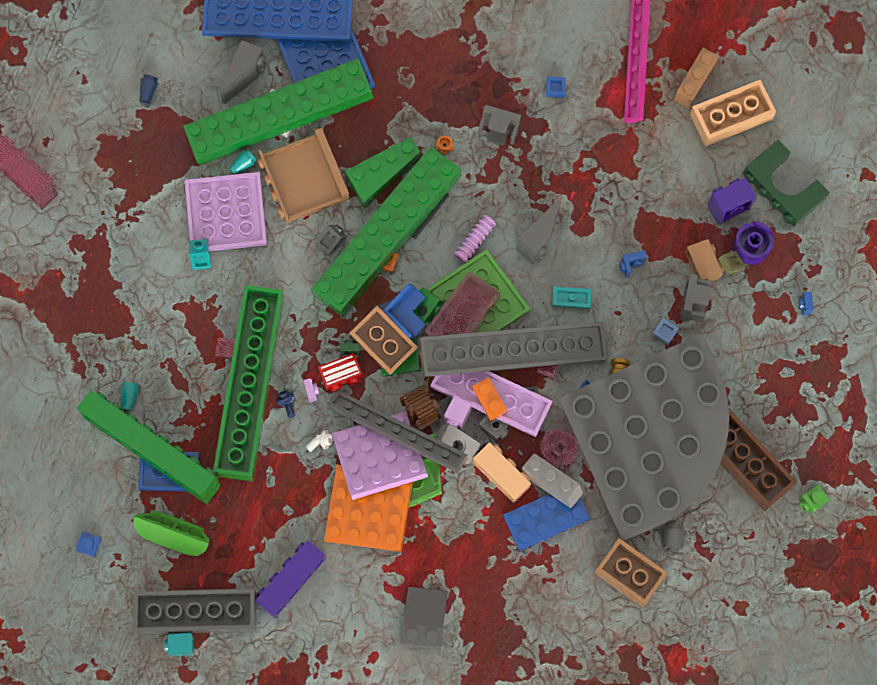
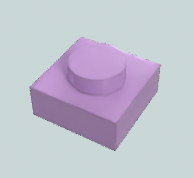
M311 378L304 380L309 403L317 401L316 395L319 394L317 384H312Z

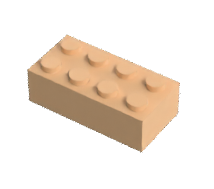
M758 80L693 106L690 116L706 147L773 120L776 110L761 80Z

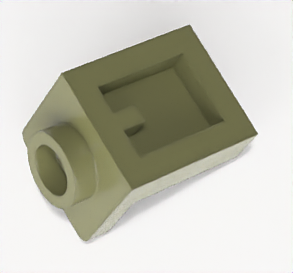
M737 251L724 254L718 258L727 275L735 276L746 267Z

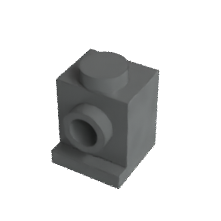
M487 415L479 423V428L496 442L500 438L503 440L510 432L508 430L509 424L498 419L490 421ZM498 423L500 426L499 428H494L492 424Z

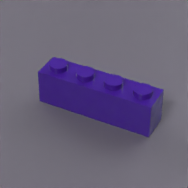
M308 540L305 544L303 542L299 544L295 550L297 553L292 559L290 557L286 559L282 565L284 568L279 574L277 572L273 574L267 588H261L256 594V603L274 618L326 560V555Z

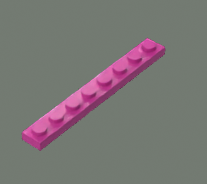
M631 0L624 122L628 124L642 121L644 116L650 0Z

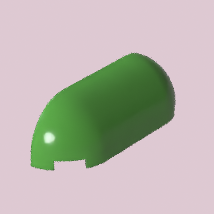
M153 510L146 514L138 513L134 517V527L137 533L150 542L190 556L200 555L208 547L209 538L203 533L204 529L197 525Z

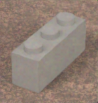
M535 453L522 467L523 472L530 478L531 482L569 508H572L583 494L578 482Z

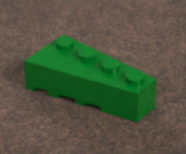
M409 137L345 171L346 179L363 209L368 207L369 203L377 199L387 187L394 184L395 180L404 175L420 160V150L412 137Z

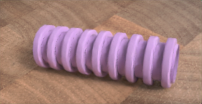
M487 215L481 216L482 220H478V224L474 226L475 229H471L472 233H468V238L466 237L464 239L465 242L461 243V247L457 248L458 251L454 252L457 260L466 263L468 259H471V254H475V250L479 248L478 245L482 244V241L486 239L485 236H488L489 232L493 230L492 227L496 226L495 221Z

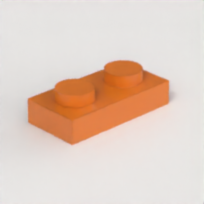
M489 377L471 387L490 421L508 412Z

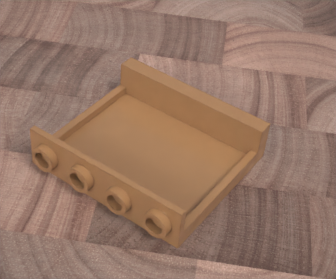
M322 128L316 129L315 135L262 154V151H259L260 158L257 159L261 169H265V181L267 185L272 186L271 196L274 202L278 201L280 206L277 208L281 219L285 218L286 223L350 200L349 192Z

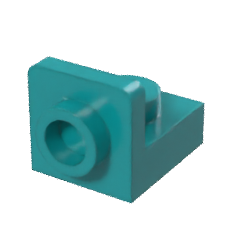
M208 239L189 241L192 270L211 268Z

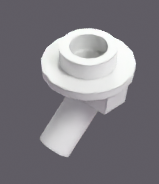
M324 430L305 447L310 452L318 444L323 449H328L332 444V435L329 434L328 430Z

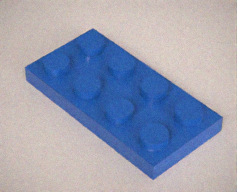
M550 494L503 515L519 551L590 520L581 497L572 508H569Z

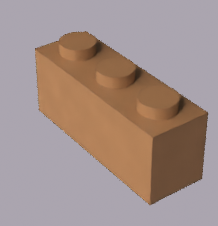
M702 48L677 90L674 101L688 109L692 107L715 68L719 58L718 55Z

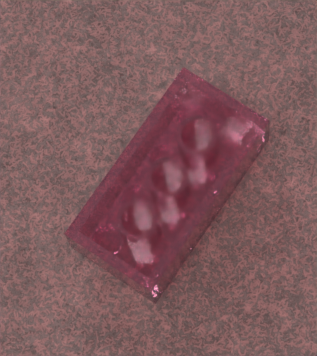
M0 134V171L43 210L58 196L55 189L57 186L53 183L54 180L48 173L43 174L40 166L32 160L30 162L27 154L21 148L17 150L14 142L8 136L3 137Z
M468 272L425 329L424 337L475 333L500 299V292L471 272Z

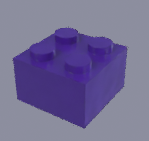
M737 178L731 181L729 186L725 188L722 186L716 188L712 192L707 207L719 225L751 209L757 196L746 178L741 180Z

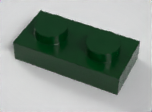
M344 340V343H340V353L360 355V344L356 343V340Z

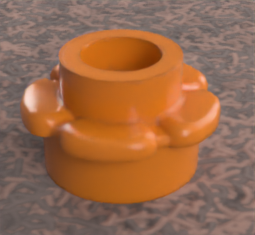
M441 136L438 138L435 147L440 153L447 154L454 148L453 140L448 136Z

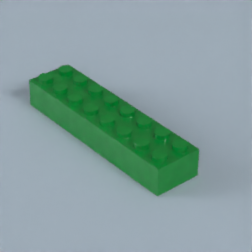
M90 390L76 408L85 420L205 504L209 503L221 487L218 482L219 478L213 470L208 467L204 469L200 462L192 456L188 458L184 454L185 452L177 445L172 447L167 438L161 434L157 436L153 432L154 430L145 423L142 426L131 413L126 415L122 407L115 402L111 404L101 392L95 393Z

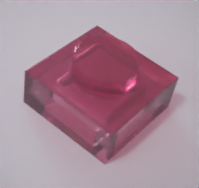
M218 337L215 357L232 360L235 339Z
M558 365L537 367L535 374L554 380Z

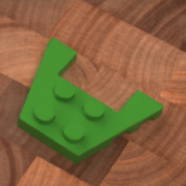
M433 433L429 436L435 438L436 433ZM428 458L423 459L428 477L413 481L409 508L442 494L440 464Z

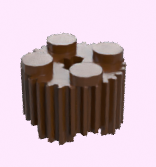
M425 385L419 386L399 398L402 407L406 406L405 409L409 421L413 427L417 426L418 430L431 425L441 418L437 410L439 406L434 398L430 399L428 396L430 393Z

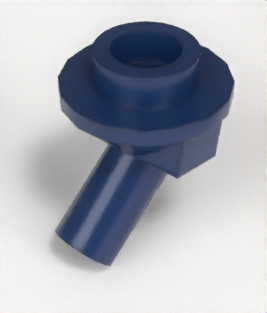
M284 390L278 394L276 402L279 406L285 405L288 418H292L295 416L292 402L295 401L293 391Z

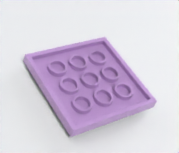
M260 172L185 180L190 241L208 239L209 252L267 245Z
M406 411L391 415V417L411 426ZM362 425L332 433L352 500L428 477L420 454Z

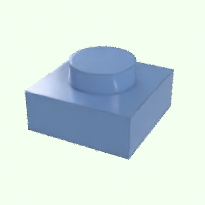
M662 318L652 335L669 345L679 327Z

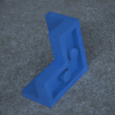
M410 283L383 310L411 339H415L427 326L414 313L427 298Z

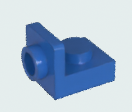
M646 251L623 255L619 266L621 273H625L626 278L631 275L630 266L636 268L645 263L647 259Z

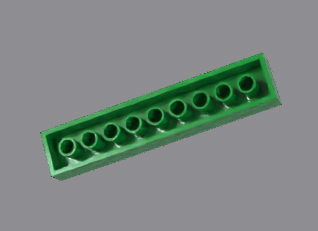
M359 58L184 125V129L195 159L201 166L374 98Z
M430 147L311 288L313 296L343 318L383 271V267L390 262L393 255L398 253L417 230L416 228L423 223L461 177L460 167Z
M249 285L244 287L213 468L217 477L254 482L284 301L283 290Z

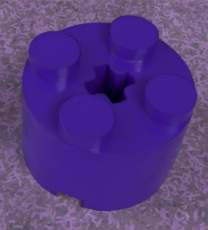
M761 222L742 225L734 238L733 252L737 251L742 261L746 264L757 265L768 257L774 245L771 229Z

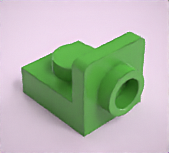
M819 484L799 498L800 506L805 512L808 511L809 514H812L830 501Z

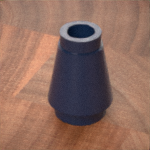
M147 74L143 75L140 81L139 101L150 103L159 84L157 77Z

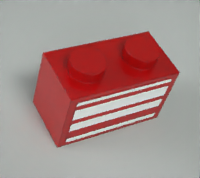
M354 353L318 366L319 374L327 392H336L347 384H357L363 378Z

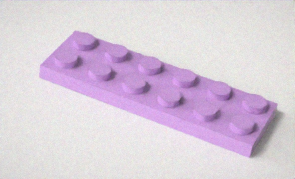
M489 371L434 377L430 388L452 398L455 395L472 403L473 408L483 413L485 411L471 387L489 377L508 410L507 413L496 419L534 437L537 436L553 402Z

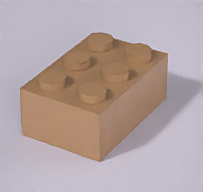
M378 306L348 333L389 375L418 348Z
M618 538L594 574L643 608L668 572Z

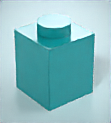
M192 633L168 634V640L164 641L165 652H168L170 657L195 655L194 635Z

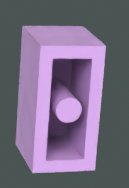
M454 395L444 415V424H451L462 431L471 413L472 403Z

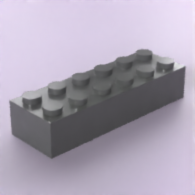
M255 589L134 591L133 632L136 635L256 632Z

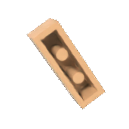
M489 442L473 458L472 463L514 503L530 488V478L524 472L520 473L515 468L517 467L510 458L506 459L502 455V450L497 445L493 446Z

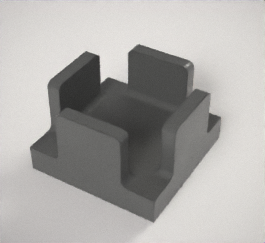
M485 105L478 128V135L482 136L486 126L490 129L487 137L488 142L504 146L510 133L512 134L510 144L514 145L520 129L521 115Z
M690 274L685 285L679 321H704L706 315L704 310L705 306L709 304L712 281L699 279L698 275Z

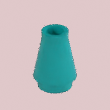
M248 149L244 152L241 151L229 169L235 175L255 165L256 158Z
M123 381V385L120 386L121 407L126 410H133V405L139 392L138 383Z

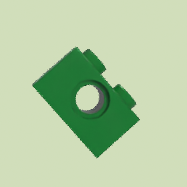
M422 287L420 292L427 299L414 311L427 325L421 333L431 327L432 319L435 315L438 316L443 310L442 305L445 303L429 289ZM426 306L427 313L425 316H422L421 309Z

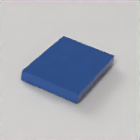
M199 452L184 453L188 458L192 456L199 461ZM140 458L139 491L188 492Z

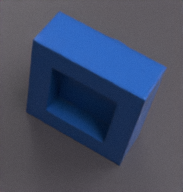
M547 76L546 97H565L566 77Z
M804 292L798 300L799 309H802V315H810L813 311L812 292Z
M82 531L75 550L95 557L102 538Z

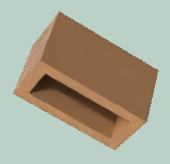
M708 239L686 248L685 254L694 275H698L699 279L709 281L721 278L724 269L720 261H717L714 245L710 244Z

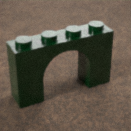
M776 140L745 167L743 174L748 183H752L757 188V192L770 201L771 207L778 210L788 224L791 223L793 226H796L826 200L830 192L818 180H815L803 192L796 195H786L778 191L772 182V172L788 159L791 152L779 140Z

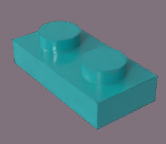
M554 286L552 307L590 309L592 289Z

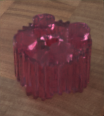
M557 428L556 431L553 429L552 432L549 431L548 435L546 434L542 438L539 455L561 471L563 469L565 471L577 459L579 452L578 441H576V437H573L574 435H570V432L566 433V430L563 432L562 429L559 430ZM556 447H559V449H563L562 453L556 452Z

